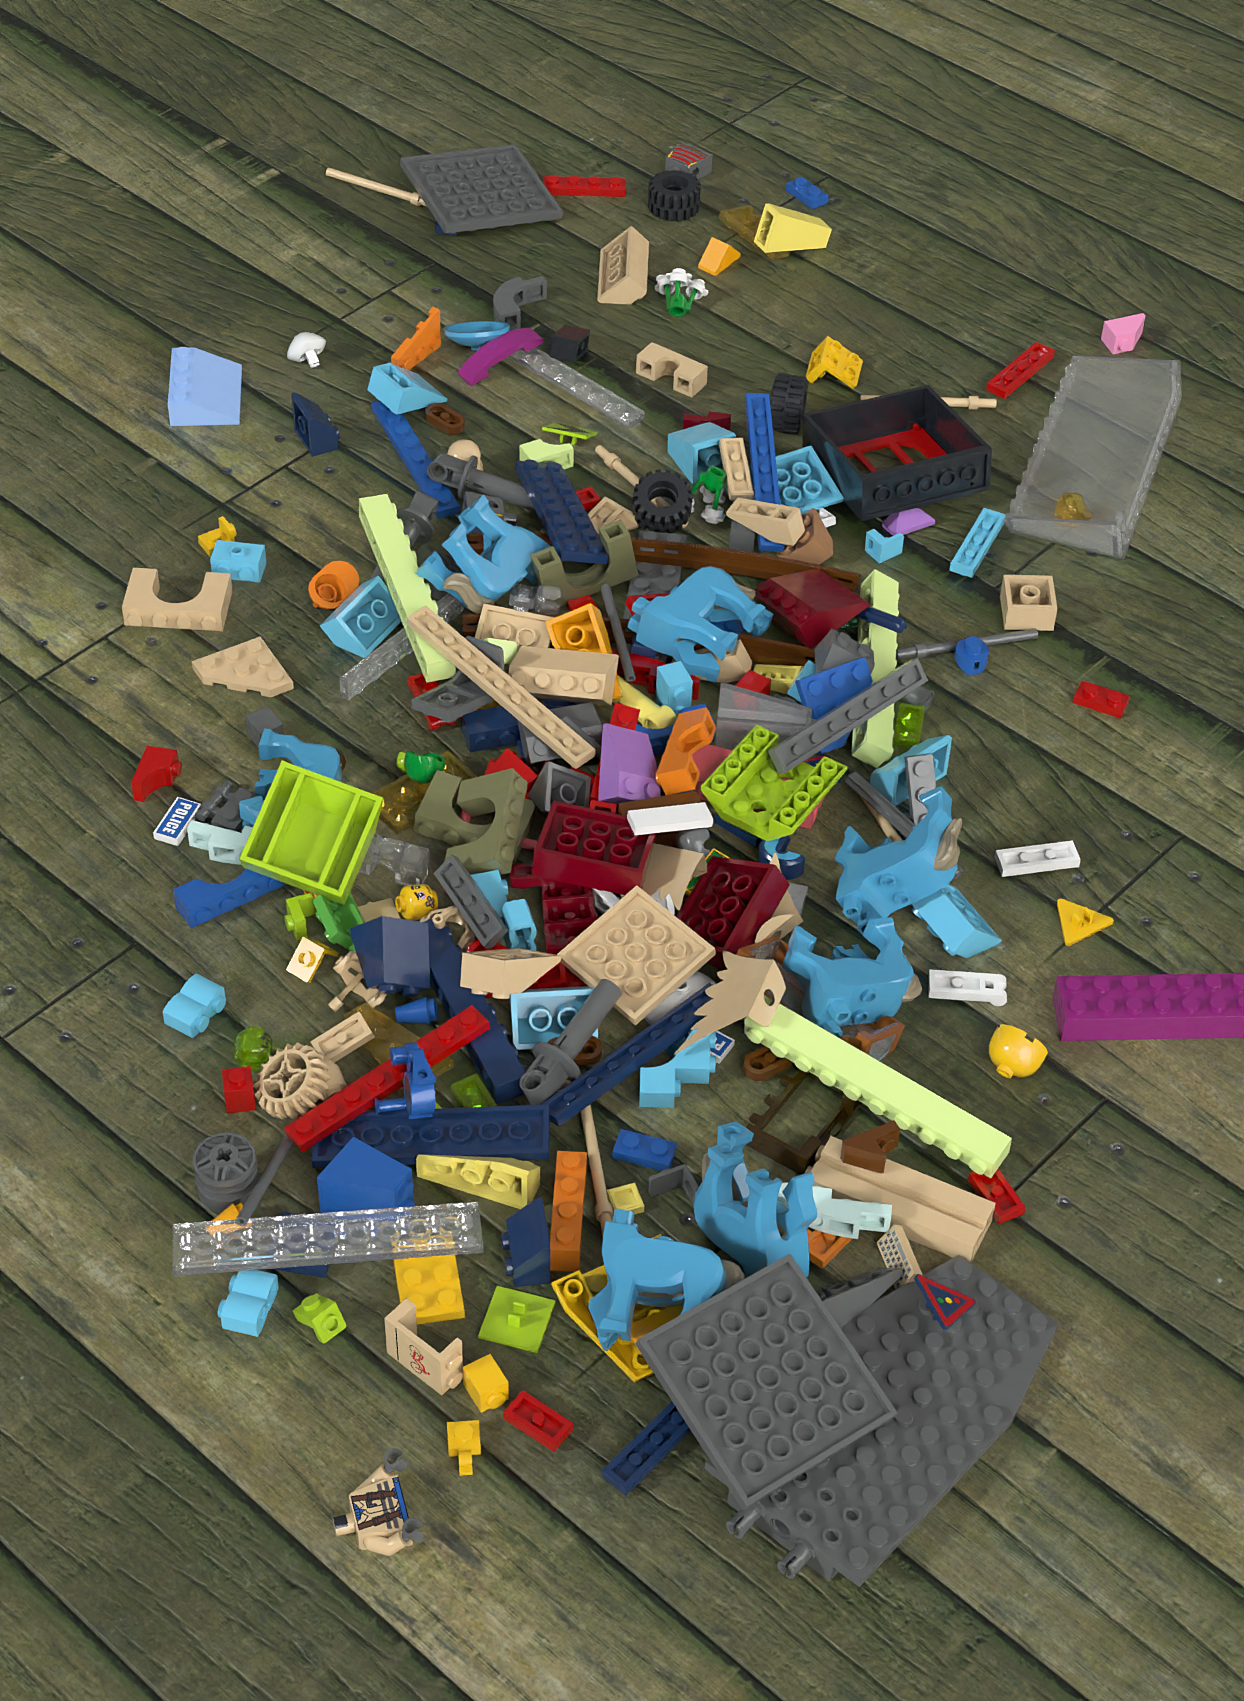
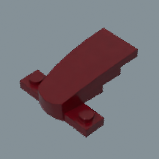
M533 863L512 864L511 873H509L511 888L527 889L533 886H542L543 928L546 953L557 955L598 919L591 888L532 876Z

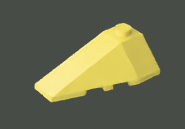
M418 1155L416 1158L417 1177L518 1209H522L533 1201L540 1186V1166L534 1165L529 1161L501 1157Z

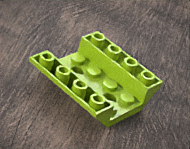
M756 725L701 785V791L722 820L765 841H771L793 834L847 771V766L824 756L815 767L802 762L788 772L779 774L768 750L778 745L779 735ZM787 777L790 780L783 781L781 778ZM754 809H762V810H764V811H760V812L757 813V812H754L753 810H754Z

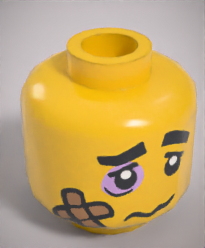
M426 884L407 885L401 889L400 895L396 897L395 905L397 911L401 912L406 920H421L422 917H427L431 911L437 910L438 897L435 890H432Z

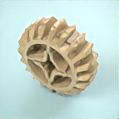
M298 1042L294 1046L287 1043L284 1050L277 1048L276 1055H268L269 1061L266 1064H261L262 1072L255 1074L259 1081L253 1086L256 1088L255 1096L261 1108L272 1117L286 1121L289 1118L298 1119L299 1115L307 1113L310 1107L315 1108V1103L318 1099L324 1100L322 1092L329 1089L325 1082L331 1079L327 1072L330 1068L323 1056L311 1046H304ZM306 1065V1069L302 1070L301 1066ZM282 1093L283 1098H278V1094Z

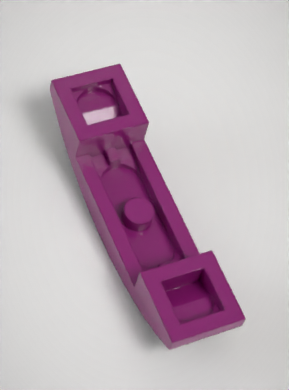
M531 328L507 332L478 349L462 365L458 375L471 387L489 376L488 368L520 349L527 353L544 341Z

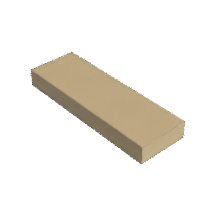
M720 438L719 448L724 472L726 473L725 479L729 499L744 498L753 500L754 490L743 438Z

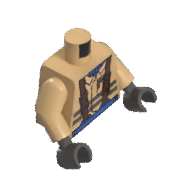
M397 1448L389 1449L384 1456L385 1463L378 1467L354 1492L348 1495L350 1513L332 1517L336 1537L355 1532L359 1549L386 1556H391L406 1546L413 1545V1542L421 1543L424 1540V1534L417 1530L423 1527L424 1523L417 1518H409L399 1477L394 1475V1470L401 1472L406 1470L408 1466L407 1460L403 1458L397 1460L403 1454V1451Z

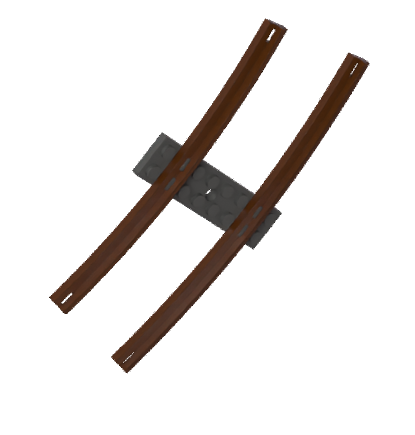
M639 530L638 539L631 538L638 576L630 579L627 598L632 595L670 593L675 586L679 587L682 567L701 569L712 566L720 568L726 573L763 579L818 568L854 593H856L860 583L861 574L772 555L718 548L715 546H703L700 544L686 543L687 535ZM481 533L466 534L471 548L478 555H481L484 552L483 535ZM534 533L548 545L553 546L547 533ZM625 606L623 619L619 618L628 652H631V638L634 631L628 628V623L632 615L628 607ZM481 614L462 615L464 638L467 636L475 638L478 626L468 625H478ZM539 614L554 618L560 616L555 614ZM602 617L609 642L615 643L609 618ZM738 634L737 640L741 639L753 662L768 665L804 667L808 662L807 659L815 660V649L813 648L809 649L800 645ZM697 643L694 646V651L706 647ZM657 652L653 659L667 663L668 655Z

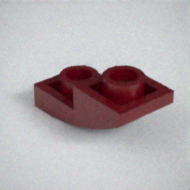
M712 411L708 412L707 417L685 414L683 429L711 422L730 431L731 414Z

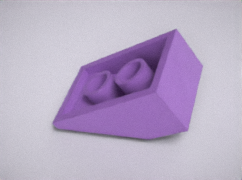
M607 723L603 724L598 801L613 803L619 806V803L660 797L661 786L656 781V771L658 768L648 734Z

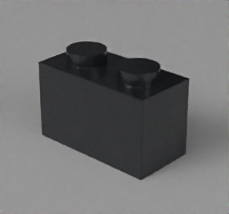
M564 325L549 338L548 350H550V358L576 363L588 352L590 330Z

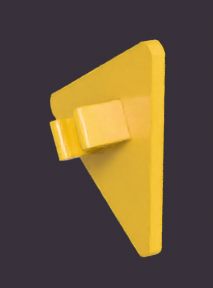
M1061 898L1057 900L1064 942L1067 946H1071L1113 924L1114 920L1109 916Z

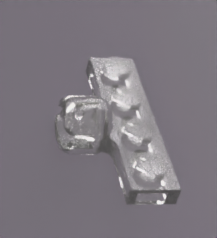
M514 584L510 594L509 605L514 606L513 610L528 612L529 608L534 609L535 606V611L540 614L557 615L560 605L556 604L555 601L546 599L556 600L561 598L562 590L558 586L546 584L539 585L538 587Z

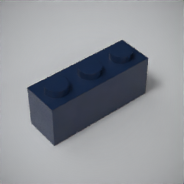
M502 706L477 710L462 716V733L470 753L516 744V740H521L517 719Z

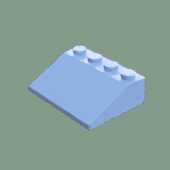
M172 348L168 394L170 426L240 425L242 365L197 348Z

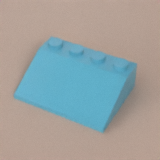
M812 446L776 456L780 505L799 508L802 514L812 508L818 510L819 508H824L844 500V497ZM748 465V466H749V471H750V476H751V481H752L751 465ZM726 484L724 489H725V491H726L727 494H728V489H727V484Z

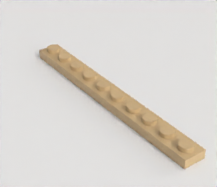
M424 606L407 617V625L573 768L577 769L595 757V749L429 607Z

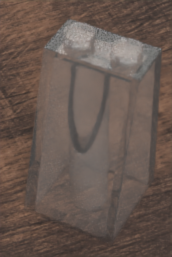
M721 683L715 746L733 751L756 725L778 734L779 744L817 719H811L812 708L727 683Z

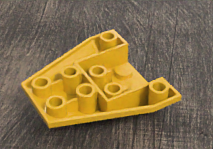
M661 1234L653 1237L652 1239H656L657 1237L661 1236ZM604 1265L585 1274H581L580 1270L551 1283L564 1311L602 1350L603 1348L599 1342L597 1328L588 1308V1303L608 1283ZM635 1303L632 1324L671 1306L655 1307ZM621 1335L608 1351H604L633 1382L654 1374L643 1355L639 1353L632 1339L631 1341L621 1340Z

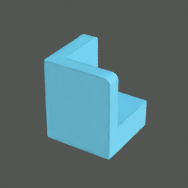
M872 529L866 533L865 551L880 564L902 553L904 536L898 533L890 538H884L875 529Z

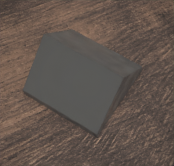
M548 761L545 763L528 795L538 808L549 814L553 801L589 808L591 777Z

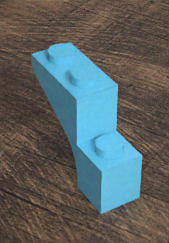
M698 1029L692 1030V1032L690 1033V1035L688 1036V1038H689L692 1034H694ZM716 1031L680 1051L670 1062L664 1065L650 1068L640 1067L639 1107L674 1108L675 1097H680L681 1083L709 1084L710 1073H715L716 1056L710 1055V1048H715Z

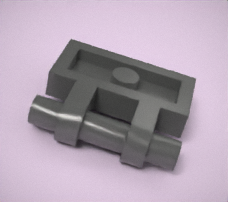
M226 780L212 791L213 795L209 800H205L199 806L200 810L196 814V818L200 822H204L209 817L212 819L211 825L239 832L243 828L239 802L261 795L241 787L235 793H231L233 784ZM220 802L225 804L221 809L217 807Z

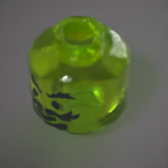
M256 1026L248 1027L237 1034L234 1048L236 1063L242 1067L251 1066V1071L262 1068L261 1064H266L269 1061L268 1055H271L273 1041L271 1036L263 1028Z

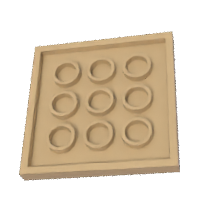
M635 886L557 955H561L560 962L589 987H596L601 979H608L615 983L621 989L622 995L613 1007L634 1025H637L716 955L715 948L639 886Z

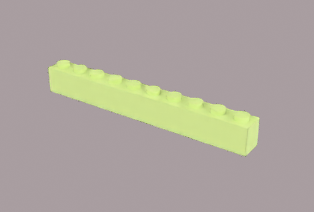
M387 494L359 498V518L426 682L453 678L456 674V666L407 625V617L424 606L429 607L437 615L438 607L436 601L431 599L429 584H425L424 578L415 574L419 569L416 553L410 549L409 536L403 533V523L401 519L397 518L395 503L390 502Z
M874 569L861 583L860 597L866 600L871 607L895 616L899 614V582ZM859 618L858 643L866 644L874 651L875 666L871 674L873 684L895 670L897 664L896 649L898 646L896 643L897 632ZM894 703L853 729L852 756L875 768H878L884 761H888L894 751L892 747L894 735L893 719L895 717Z
M764 995V1000L769 1006L773 1000ZM778 1005L769 1027L760 1025L748 1016L744 1019V1034L754 1043L765 1045L776 1056L785 1057L794 1062L800 1070L804 1072L809 1071L818 1076L824 1084L835 1086L843 1091L851 1100H858L864 1103L875 1114L884 1115L892 1121L895 1120L901 1129H908L918 1135L924 1143L937 1146L948 1157L961 1160L969 1165L977 1174H984L992 1178L1008 1155L1011 1137L783 1005Z

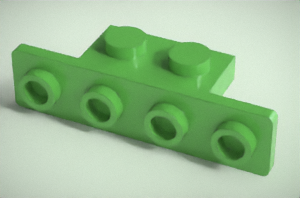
M351 892L345 905L331 901L319 894L312 901L317 910L315 913L316 917L323 923L326 929L324 932L325 936L331 943H338L345 947L348 952H356L350 935V928L363 924L365 921Z

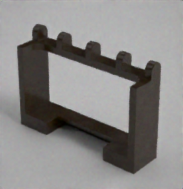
M794 1063V1068L799 1072L793 1079L788 1076L781 1078L780 1084L785 1087L784 1091L778 1098L768 1094L764 1099L770 1108L763 1116L753 1113L749 1117V1121L752 1124L749 1123L746 1128L753 1132L754 1135L752 1141L746 1145L802 1175L805 1174L809 1166L812 1167L816 1163L815 1156L820 1145L825 1146L830 1136L836 1137L861 1106L862 1102L851 1100L843 1091L835 1086H828L843 1094L841 1106L816 1137L811 1135L800 1150L763 1131L807 1075L823 1083L818 1076L809 1071L804 1072L800 1070Z

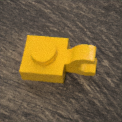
M479 1420L447 1422L449 1457L459 1456L460 1476L473 1475L472 1455L481 1454Z

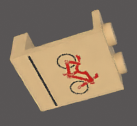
M406 1298L384 1318L387 1353L442 1396L449 1388H455L463 1378L462 1340L457 1337L441 1353H438L417 1336L416 1305Z

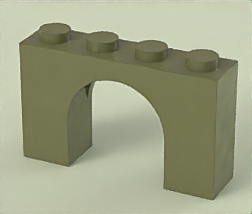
M621 519L598 528L603 548L609 555L607 564L595 563L584 572L570 574L564 572L562 561L553 546L530 555L540 597L548 611L566 605L569 600L601 591V586L604 584H609L612 587L638 576L630 533Z
M513 768L464 780L460 783L456 804L471 817L495 812L493 823L483 836L471 843L447 848L445 861L451 855L458 857L470 875L499 870L500 875L511 873L528 783Z
M437 770L416 812L413 832L459 846L479 839L487 832L492 823L475 825L459 818L453 808L457 802L462 778ZM526 798L524 799L512 864H515L535 818L537 805L532 800Z

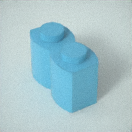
M520 899L505 902L502 907V917L504 924L509 930L503 936L506 947L508 949L522 948L536 951L534 939L537 931L527 901Z
M197 973L194 974L184 984L181 991L165 1006L163 1010L164 1024L191 1038L195 1037L199 1032H203L207 1028L209 1018L223 1010L226 1004L224 987Z
M242 1266L238 1274L232 1276L229 1283V1295L227 1299L221 1300L218 1308V1317L221 1318L222 1328L258 1337L266 1321L268 1311L271 1309L279 1288L277 1275Z

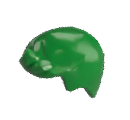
M407 751L404 759V768L409 778L422 784L431 782L436 771L443 772L446 764L445 758L435 753L417 755L414 754V751Z

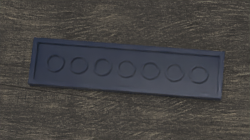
M530 459L517 461L515 470L561 561L607 564L609 555L603 548L601 539L562 465L552 461L539 463Z
M549 1104L442 1108L435 1109L432 1117L409 1119L407 1110L380 1112L378 1115L376 1111H365L313 1145L311 1162L313 1168H326L353 1137L403 1165L416 1164L418 1155L501 1157L518 1160L549 1159L550 1107Z

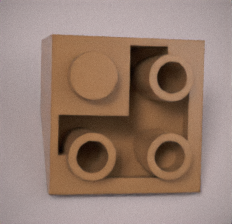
M812 508L808 512L801 514L805 532L794 546L784 544L783 552L777 551V557L819 565L833 556L832 538L817 510Z

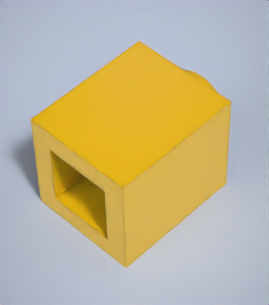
M491 1354L462 1367L463 1385L480 1412L490 1408H498L509 1399V1382Z

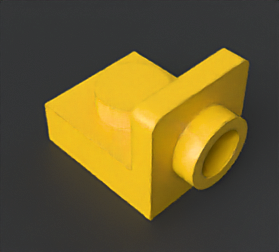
M223 516L218 518V529L198 536L200 546L209 557L213 553L217 540L235 542L236 529Z

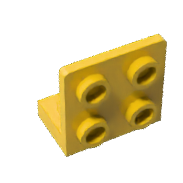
M827 336L812 352L806 378L809 382L813 383L818 377L822 378L826 372H829L854 389L858 383L863 360L857 354L843 347L838 341Z

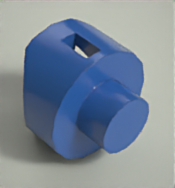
M975 636L963 639L956 645L955 661L965 674L976 675L982 673L988 662L989 647L980 638Z

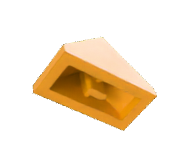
M712 237L698 264V268L716 276L740 258L741 253L730 245Z

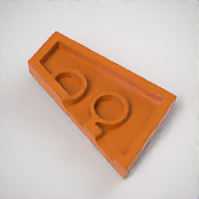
M432 307L429 310L430 316L425 322H419L411 339L406 338L391 356V363L410 371L441 346L439 309Z

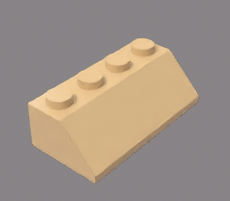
M632 226L600 251L597 301L600 303L632 304L637 299H642L647 292L649 241Z
M521 646L509 666L508 675L535 698L579 703L593 702V704L611 706L619 655Z

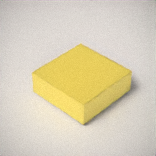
M635 1183L607 1190L608 1201L612 1204L613 1212L615 1209L633 1211L634 1215L644 1212V1203Z

